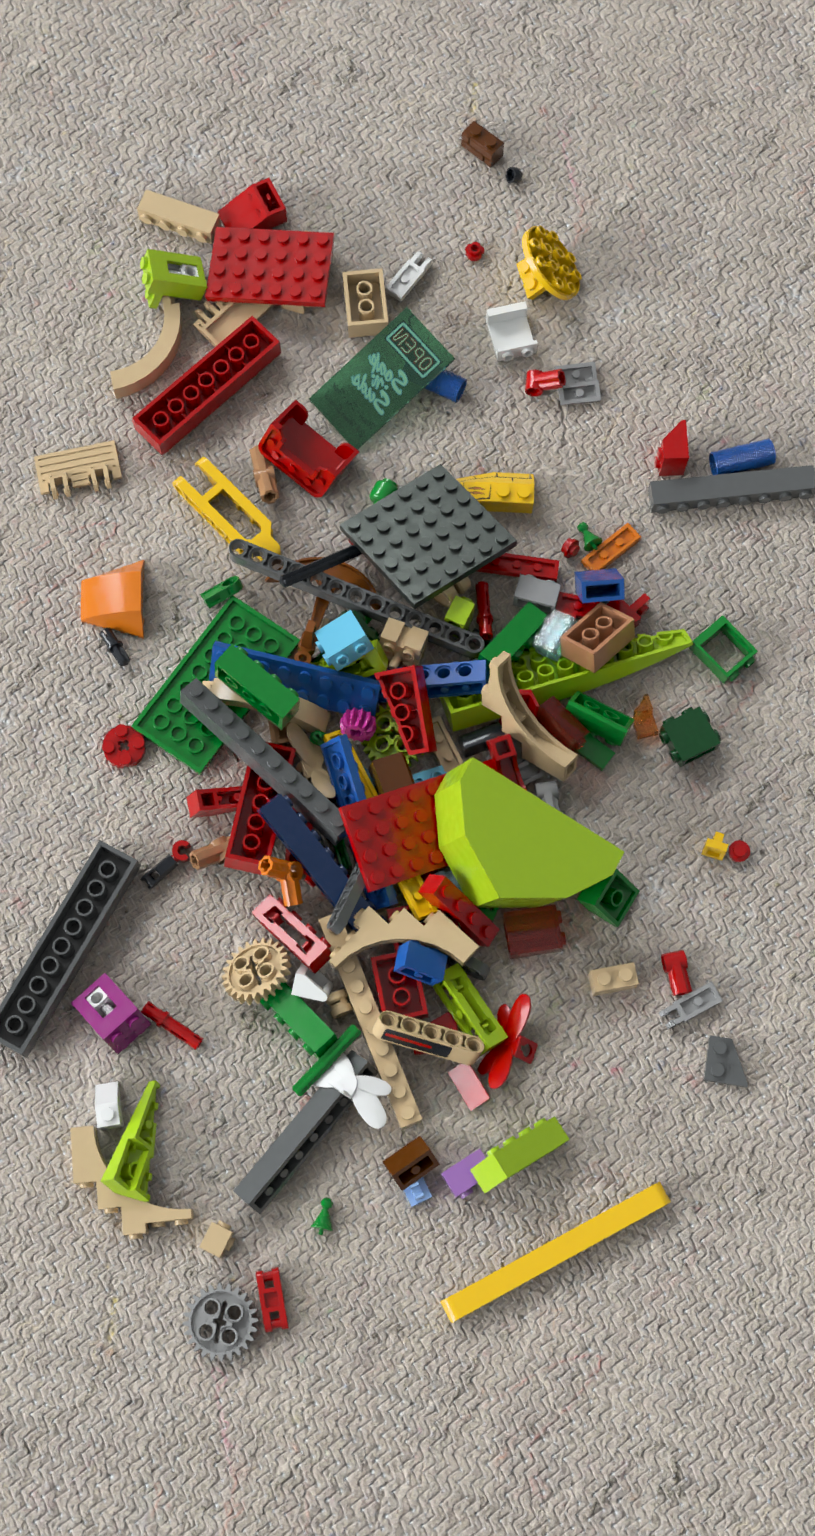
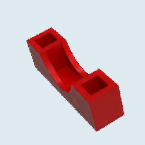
M503 734L486 740L497 772L527 790L519 771L517 753L511 735Z
M429 874L418 891L432 906L451 915L460 924L461 930L478 946L489 947L500 930L446 876Z

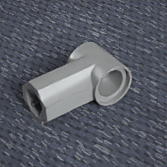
M557 782L535 783V796L559 810Z

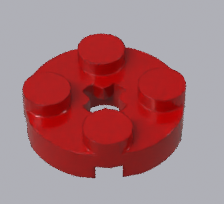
M119 724L104 737L102 750L107 761L118 768L132 767L143 759L146 753V743L143 735L131 728V726ZM128 742L129 749L120 751L121 747L119 745Z

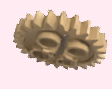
M262 938L260 943L254 939L252 945L246 942V948L238 947L239 953H231L233 959L226 960L229 966L223 968L226 974L221 976L224 980L222 985L234 1001L238 1000L241 1004L246 1001L248 1005H251L253 1000L259 1004L261 998L268 1001L269 994L275 996L274 990H282L283 988L280 984L288 982L284 976L291 974L288 969L292 967V964L289 962L291 957L284 946H281L278 941L275 943L273 939L267 942L265 938ZM258 975H259V977L261 978L262 984L260 983L259 979L257 978Z

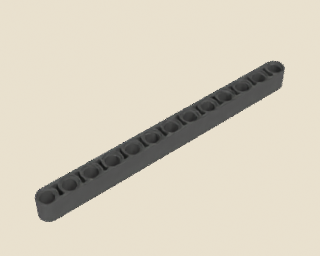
M234 539L229 544V556L232 562L278 581L281 575L305 566L242 539ZM238 548L244 550L242 554H235L233 551ZM260 556L263 558V561L255 562L253 558ZM275 564L283 566L281 570H274L272 567ZM324 572L291 585L349 610L360 611L364 616L386 624L389 617L393 618L390 616V613L395 611L401 616L393 619L404 622L406 627H413L409 623L413 619L420 622V625L415 627L426 631L435 627L439 629L440 633L432 634L429 631L427 641L465 657L475 659L483 651L484 640L477 634ZM314 580H319L322 582V584L320 586H314L311 582ZM339 588L342 592L340 594H333L331 590ZM352 596H359L361 601L353 602L350 598ZM378 604L381 608L373 610L370 605ZM455 635L459 638V641L452 642L449 636ZM475 643L479 646V649L472 650L469 648V644Z

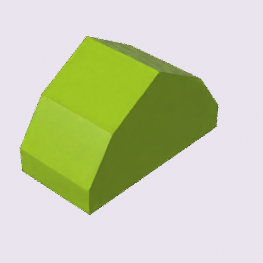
M474 757L447 772L434 795L439 849L463 893L478 908H538L568 898L612 876L624 854V851Z

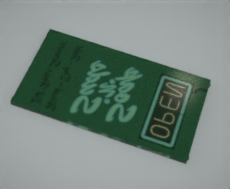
M406 307L317 390L309 400L345 440L358 450L446 369L455 358L419 321L411 310Z

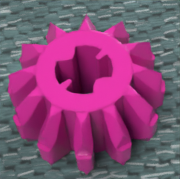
M355 707L352 710L347 709L340 720L341 733L347 734V737L353 739V741L359 740L362 743L364 740L370 741L377 728L376 717L371 716V712L363 711V708L361 710Z

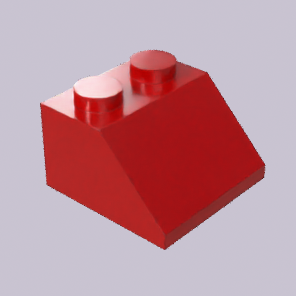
M681 420L662 440L661 447L657 448L654 464L655 469H658L659 476L684 475L689 460L686 420Z

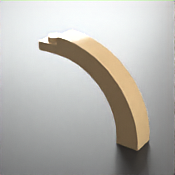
M162 296L164 323L154 347L136 363L119 370L110 371L116 399L137 393L152 384L166 371L175 358L181 342L183 322L179 303L175 304L174 297Z
M214 678V681L202 682L225 705L256 710L218 678ZM300 698L299 710L289 722L297 724L307 732L320 731L325 733L330 713L318 705Z

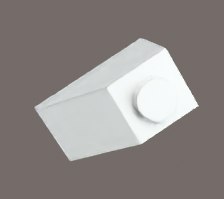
M118 1081L95 1086V1112L97 1128L100 1130L124 1127Z

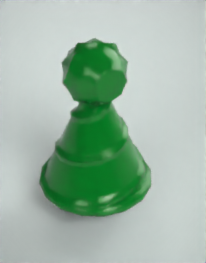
M579 523L577 528L579 532L583 533L584 550H597L598 546L602 543V538L588 531L587 523Z
M330 1198L321 1200L323 1209L311 1225L312 1228L319 1229L318 1235L323 1236L324 1231H333L328 1211L333 1206Z

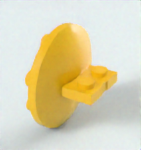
M541 225L528 229L522 238L525 258L516 264L524 283L523 286L527 298L533 300L547 290L561 300L572 299L578 294L580 280L582 279L575 265V256L568 252L555 231H548Z

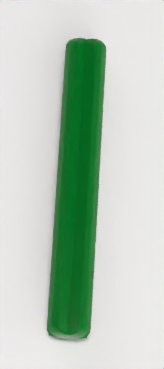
M351 1024L292 1086L293 1091L298 1096H303L361 1034L360 1029L356 1025Z

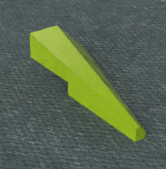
M156 1080L148 1082L101 1179V1182L114 1193L143 1202L150 1200V1194H147L148 1182L152 1180V1173H149L150 1159L154 1158L157 1123H154V1112L158 1110L159 1104L155 1102L156 1090L160 1088V1084Z

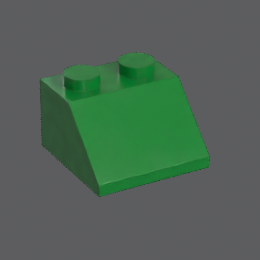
M616 868L612 876L582 890L577 900L588 911L613 926L619 927L640 891Z

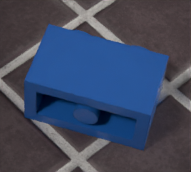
M409 940L398 946L394 971L433 986L443 981L448 956L440 953L438 949L427 948L418 941Z

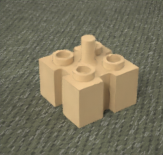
M389 617L379 640L388 658L389 669H397L398 665L400 667L420 665L425 655L429 631L415 626L412 628L406 627L404 622Z

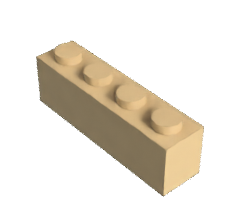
M147 189L137 207L139 220L145 224H153L163 230H171L181 236L195 238L201 243L213 244L216 227L221 226L218 213Z

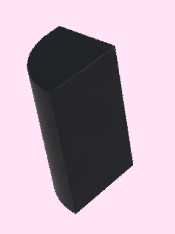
M496 722L458 736L457 740L464 757L467 758L489 750L486 740L505 733L502 732L500 723Z

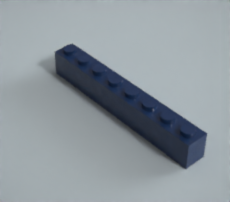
M277 794L258 809L257 812L293 857L301 863L304 871L335 908L349 880L347 877L348 871L342 864L337 865L333 860L335 855L328 847L324 848L319 842L321 840L320 836L314 829L310 831L306 826V818L300 812L296 813L292 808L294 804L287 795ZM360 895L347 923L352 931L354 930L355 932L358 931L354 926V916L362 908L366 910L368 906L373 910L376 909L371 900L368 898L365 900L362 895Z

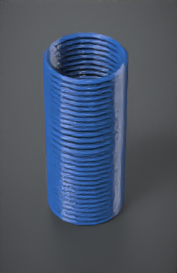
M407 363L403 369L408 381L455 403L460 400L467 384V379L441 367L433 371L424 381Z
M770 439L710 452L709 464L713 475L740 473L774 465L776 462L775 447Z

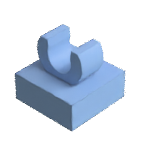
M423 1177L404 1189L411 1207L432 1198Z

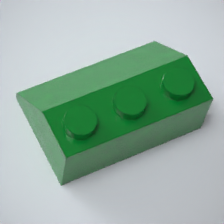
M578 690L569 700L563 718L567 719L569 724L585 728L587 733L604 738L605 742L612 746L622 745L635 720Z

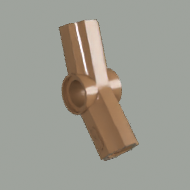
M258 445L254 446L249 452L254 468L253 475L256 487L259 488L262 502L267 504L275 503L279 498L273 465L260 453Z
M230 836L219 837L209 845L191 851L189 856L193 868H196L198 871L216 863L219 865L224 864Z

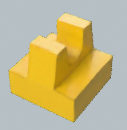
M715 832L712 839L707 838L701 854L722 861L729 845L722 843L724 834Z

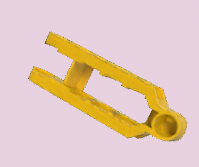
M203 456L195 463L196 467L201 469L208 477V481L213 485L203 496L182 476H179L172 482L176 491L229 544L234 539H242L281 555L280 545L273 538L271 521L206 457ZM220 493L224 497L227 496L235 504L238 511L241 510L261 532L253 539H245L209 503ZM240 548L235 549L239 554H242L244 552V550ZM256 556L259 560L263 561L262 557Z

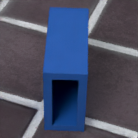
M616 568L574 572L575 592L582 603L625 600L624 578Z

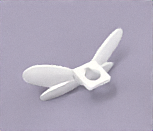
M342 1053L313 1086L335 1088L353 1100L357 1111L369 1126L377 1129L382 1128L386 1124L387 1117L377 1096L390 1094L391 1086L384 1080L376 1077L355 1075L350 1060Z

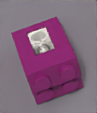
M106 973L100 976L71 1002L99 1036L117 1054L126 1049L132 1041L144 1033L151 1025L147 1018Z

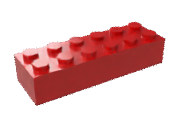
M267 742L293 766L296 748ZM248 765L228 842L224 867L261 875V871L258 870L259 861L263 859V856H272L276 834L257 810L278 793Z

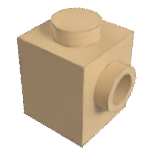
M220 1220L217 1224L211 1222L199 1248L222 1258L225 1251H230L235 1242V1238H233L234 1232L230 1231L231 1226Z

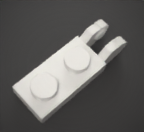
M418 251L388 283L385 292L402 302L431 267L433 260L427 258L421 266H418L417 264L423 253Z

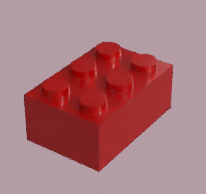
M397 952L371 957L381 1012L386 1010L419 1020L428 1018L422 982L394 971Z

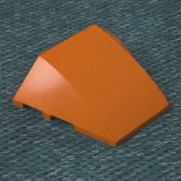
M144 560L82 580L81 622L103 628L110 627L120 631V633H129L144 639Z

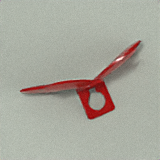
M521 994L515 1000L511 1010L506 1004H502L498 1009L497 1021L503 1027L508 1038L491 1050L478 1067L480 1074L489 1073L488 1083L492 1089L501 1087L507 1080L513 1056L528 1064H531L538 1044L520 1035L531 1011V999L527 994ZM528 1044L530 1053L525 1057L520 1049L521 1046Z

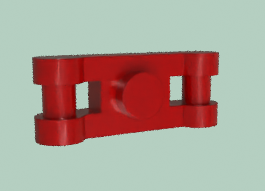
M279 1267L271 1268L272 1271L263 1272V1270L256 1271L266 1333L273 1332V1329L282 1328V1330L289 1328ZM273 1280L274 1287L266 1289L265 1282ZM278 1311L279 1318L271 1320L270 1312Z

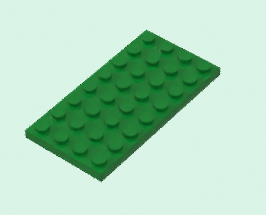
M234 595L228 599L131 725V728L142 734L143 737L199 775L208 767L224 743L180 703V691L195 678L201 683L209 681L214 642L219 641L285 658H290L300 642V639ZM226 705L242 720L250 711L248 708Z

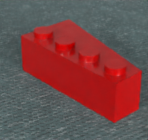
M413 665L374 673L376 680L379 681L382 688V694L389 704L390 713L397 723L399 734L408 755H419L437 751L423 666Z

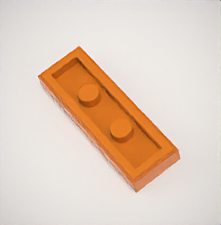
M627 523L601 543L597 550H592L582 558L581 563L589 571L605 569L638 543L642 537Z

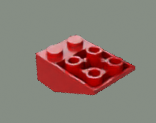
M269 177L250 185L217 212L224 227L271 229L287 222L286 207Z

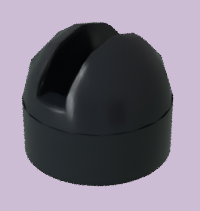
M509 167L507 169L506 180L508 183H519L522 180L523 173L519 168Z

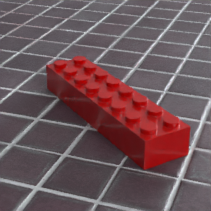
M251 316L132 418L135 430L163 456L281 354L280 341L258 320Z

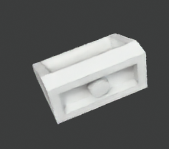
M301 963L295 974L291 995L324 1002L333 988V983L320 971L314 974Z

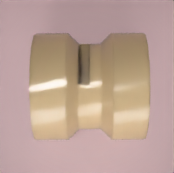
M345 989L329 994L326 1000L327 1005L331 1007L330 1013L333 1019L353 1011L352 1005L347 1002Z

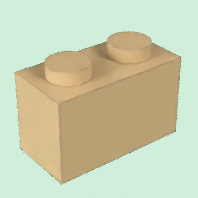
M634 962L590 970L588 974L592 996L635 989L639 985Z

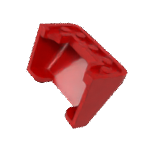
M295 400L270 424L260 440L258 448L265 458L312 496L320 498L359 454V451L349 443H341L337 448L305 423L309 416L308 411L300 402Z

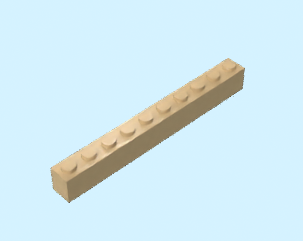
M331 915L318 919L324 938L331 944L329 949L333 952L338 946L342 948L345 945V938L348 936L346 928L338 935L327 929V924ZM356 955L345 962L337 971L381 1080H384L391 1086V1092L387 1096L401 1130L421 1123L422 1117L392 1043L380 1040L373 1034L372 1029L380 1013Z

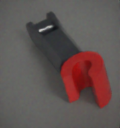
M185 840L175 842L172 847L173 855L168 854L141 877L140 880L148 884L149 890L154 888L178 866V861H190L186 854H179L181 849H189L191 847L190 843ZM155 871L160 875L156 880L151 876Z

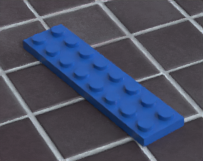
M219 641L214 642L209 681H214V678H217L215 677V662L231 644ZM242 647L248 653L249 658L253 661L258 660L265 667V671L270 675L272 673L277 675L282 681L281 684L286 688L294 689L300 698L312 702L323 709L342 714L347 709L352 710L355 707L361 710L363 708V711L371 712V716L376 717L381 689L378 680Z
M347 734L339 735L321 744L320 747L331 784L336 791L335 797L338 807L365 800V787L360 780L358 764L354 760L352 744L348 740ZM350 844V847H351V850H352V853H353V856H354L355 863H357L356 858H355V855H354V852H353V849H352V846H351V844ZM393 885L370 893L367 892L366 886L363 889L366 899H370L375 905L376 909L374 911L398 903L396 899L397 893Z

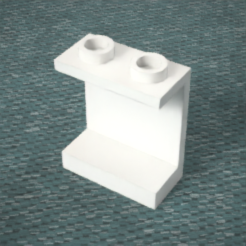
M526 301L486 310V323L497 362L510 361L521 356L529 357L536 353L538 343L537 340H533L527 320Z

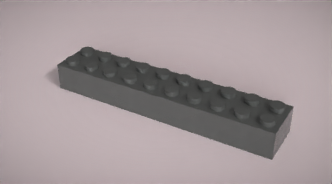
M99 840L0 1004V1044L25 1058L29 1056L139 871L141 865L138 860Z

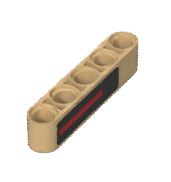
M387 1010L380 1013L372 1029L374 1036L380 1040L464 1065L475 1064L484 1049V1043L476 1036Z

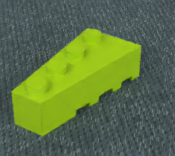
M555 1116L549 1120H546L544 1117L533 1124L535 1128L532 1130L530 1126L518 1133L520 1137L517 1139L515 1136L510 1137L503 1142L504 1147L500 1148L498 1145L486 1152L488 1154L487 1158L470 1169L484 1193H487L498 1184L503 1183L570 1140Z

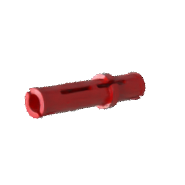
M480 581L478 584H475L478 609L476 621L479 624V636L484 641H488L493 638V616L490 611L489 584L485 581Z
M150 1001L141 1010L143 1015L157 1023L156 1026L169 1031L194 1050H197L204 1040L203 1037L171 1017L168 1011L164 1012Z

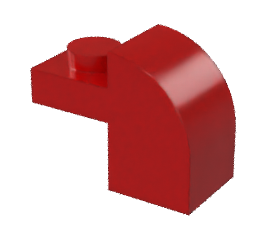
M644 593L630 606L624 600H613L606 605L634 618V628H636L640 624V616L644 615L649 609L648 605L651 598Z

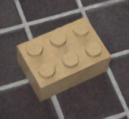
M383 269L342 272L349 338L389 334Z

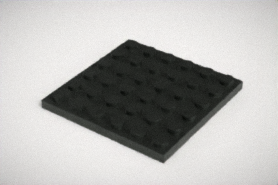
M441 464L339 524L340 530L414 609L517 546V540Z

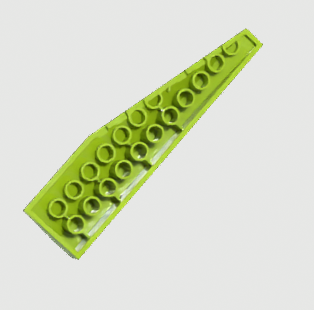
M685 629L657 632L654 636L646 635V633L637 634V638L631 640L595 673L561 656V645L559 643L551 644V648L538 649V646H533L529 650L523 651L524 653L517 662L513 661L511 667L518 689H531L538 704L542 706L571 697L577 690L585 692L635 673L692 646L693 642ZM481 694L440 697L453 732L501 718V715L482 705Z

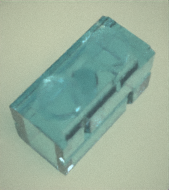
M555 609L550 615H547L543 622V628L533 637L532 645L536 652L558 661L561 657L560 637L577 623L575 618Z

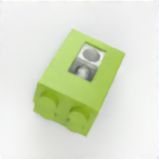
M147 249L145 256L141 258L140 268L143 269L142 283L145 284V299L148 300L149 308L157 309L163 295L201 301L207 288L201 257Z

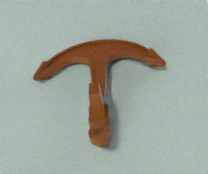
M309 557L295 561L307 565L323 557ZM345 562L323 571L326 574L377 594L369 579L358 569ZM270 577L265 578L267 583L279 582ZM316 580L318 586H320V585L322 584V582L319 581V580ZM333 588L331 592L335 594L340 589ZM316 597L311 620H308L305 631L302 633L298 644V652L294 655V660L311 664V656L314 654L317 646L315 642L318 641L314 632L319 629L331 602ZM378 604L370 605L374 610L381 608Z

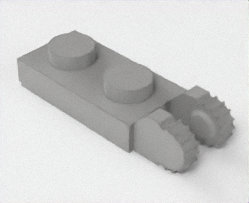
M711 981L674 1001L671 1006L660 1011L659 1015L660 1017H665L675 1009L677 1010L680 1017L669 1021L665 1025L667 1029H670L681 1022L684 1023L723 1000Z

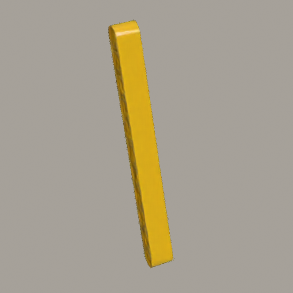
M659 1181L440 1301L452 1323L669 1204L671 1201Z

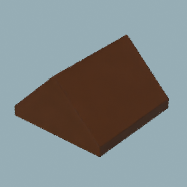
M404 752L373 760L368 768L378 795L415 784Z

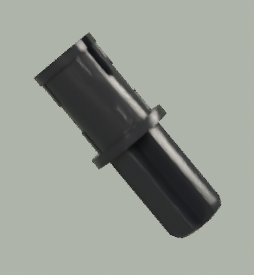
M110 627L105 628L104 630L107 634L101 631L99 635L107 645L108 652L113 654L121 667L128 665L130 658L122 647V641L117 639Z

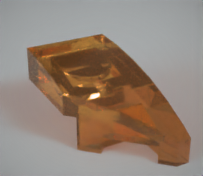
M645 694L639 706L635 708L632 717L635 719L633 727L637 740L658 735V728L653 716V707L648 694Z

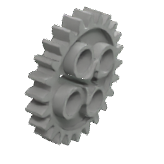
M218 1283L217 1290L210 1284L209 1292L201 1288V1297L193 1295L195 1304L187 1303L191 1312L183 1314L189 1317V1321L182 1323L184 1326H189V1330L184 1332V1335L192 1336L187 1343H196L197 1345L193 1351L196 1352L202 1349L201 1357L203 1358L210 1353V1361H213L216 1355H218L220 1362H222L225 1354L232 1360L234 1351L239 1356L242 1355L240 1347L249 1349L246 1341H254L255 1339L250 1333L258 1331L256 1327L252 1326L253 1323L259 1321V1319L252 1317V1314L258 1310L250 1309L249 1307L254 1301L249 1300L246 1302L245 1299L248 1293L245 1292L240 1296V1287L231 1291L232 1287L229 1283L226 1289H223L222 1283ZM212 1300L218 1304V1311L213 1315L209 1314L206 1309L207 1304ZM227 1301V1307L223 1316V1320L227 1321V1324L221 1326L219 1341L215 1343L214 1340L218 1330V1324L215 1323V1319L221 1317L223 1302ZM232 1306H238L241 1310V1315L236 1320L231 1319L229 1316V1310ZM205 1324L210 1325L213 1329V1333L209 1338H204L201 1335V1328ZM228 1329L233 1330L236 1335L232 1343L225 1342L223 1338L224 1332Z

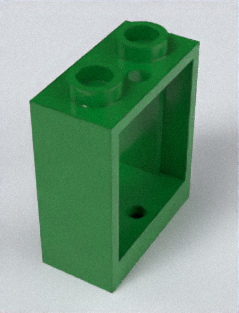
M723 615L692 641L693 645L689 647L723 684L728 680L734 681L741 674L739 671L743 667L749 668L756 661L755 656L758 652ZM720 632L745 655L728 672L703 649Z

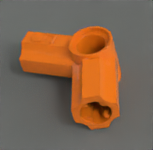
M263 856V859L259 861L258 870L261 871V875L275 878L281 882L284 906L302 904L303 900L299 881L303 876L301 863L298 861L290 862L272 856Z

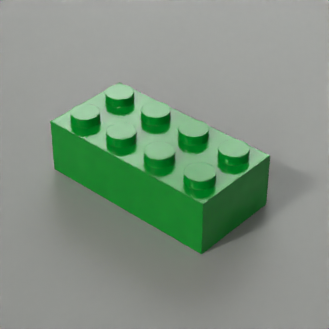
M231 644L215 662V677L282 730L299 710V694L294 689L286 688L281 684L282 681L277 675L273 673L270 675L265 671V667L258 660L253 661L249 658L248 653L242 647H236Z

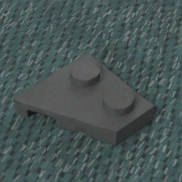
M709 1036L703 1081L747 1088L748 1083L733 1039Z

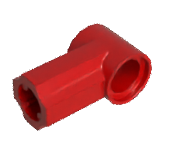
M562 369L546 372L529 370L526 374L525 393L529 396H540L543 394V391L563 388L566 385L564 371Z
M684 950L661 954L663 970L668 975L672 995L681 996L691 993L692 988L687 973L688 963Z

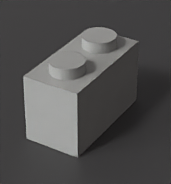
M520 574L513 605L523 608L528 602H531L545 614L553 616L561 585L552 580L545 581L537 579L533 575Z

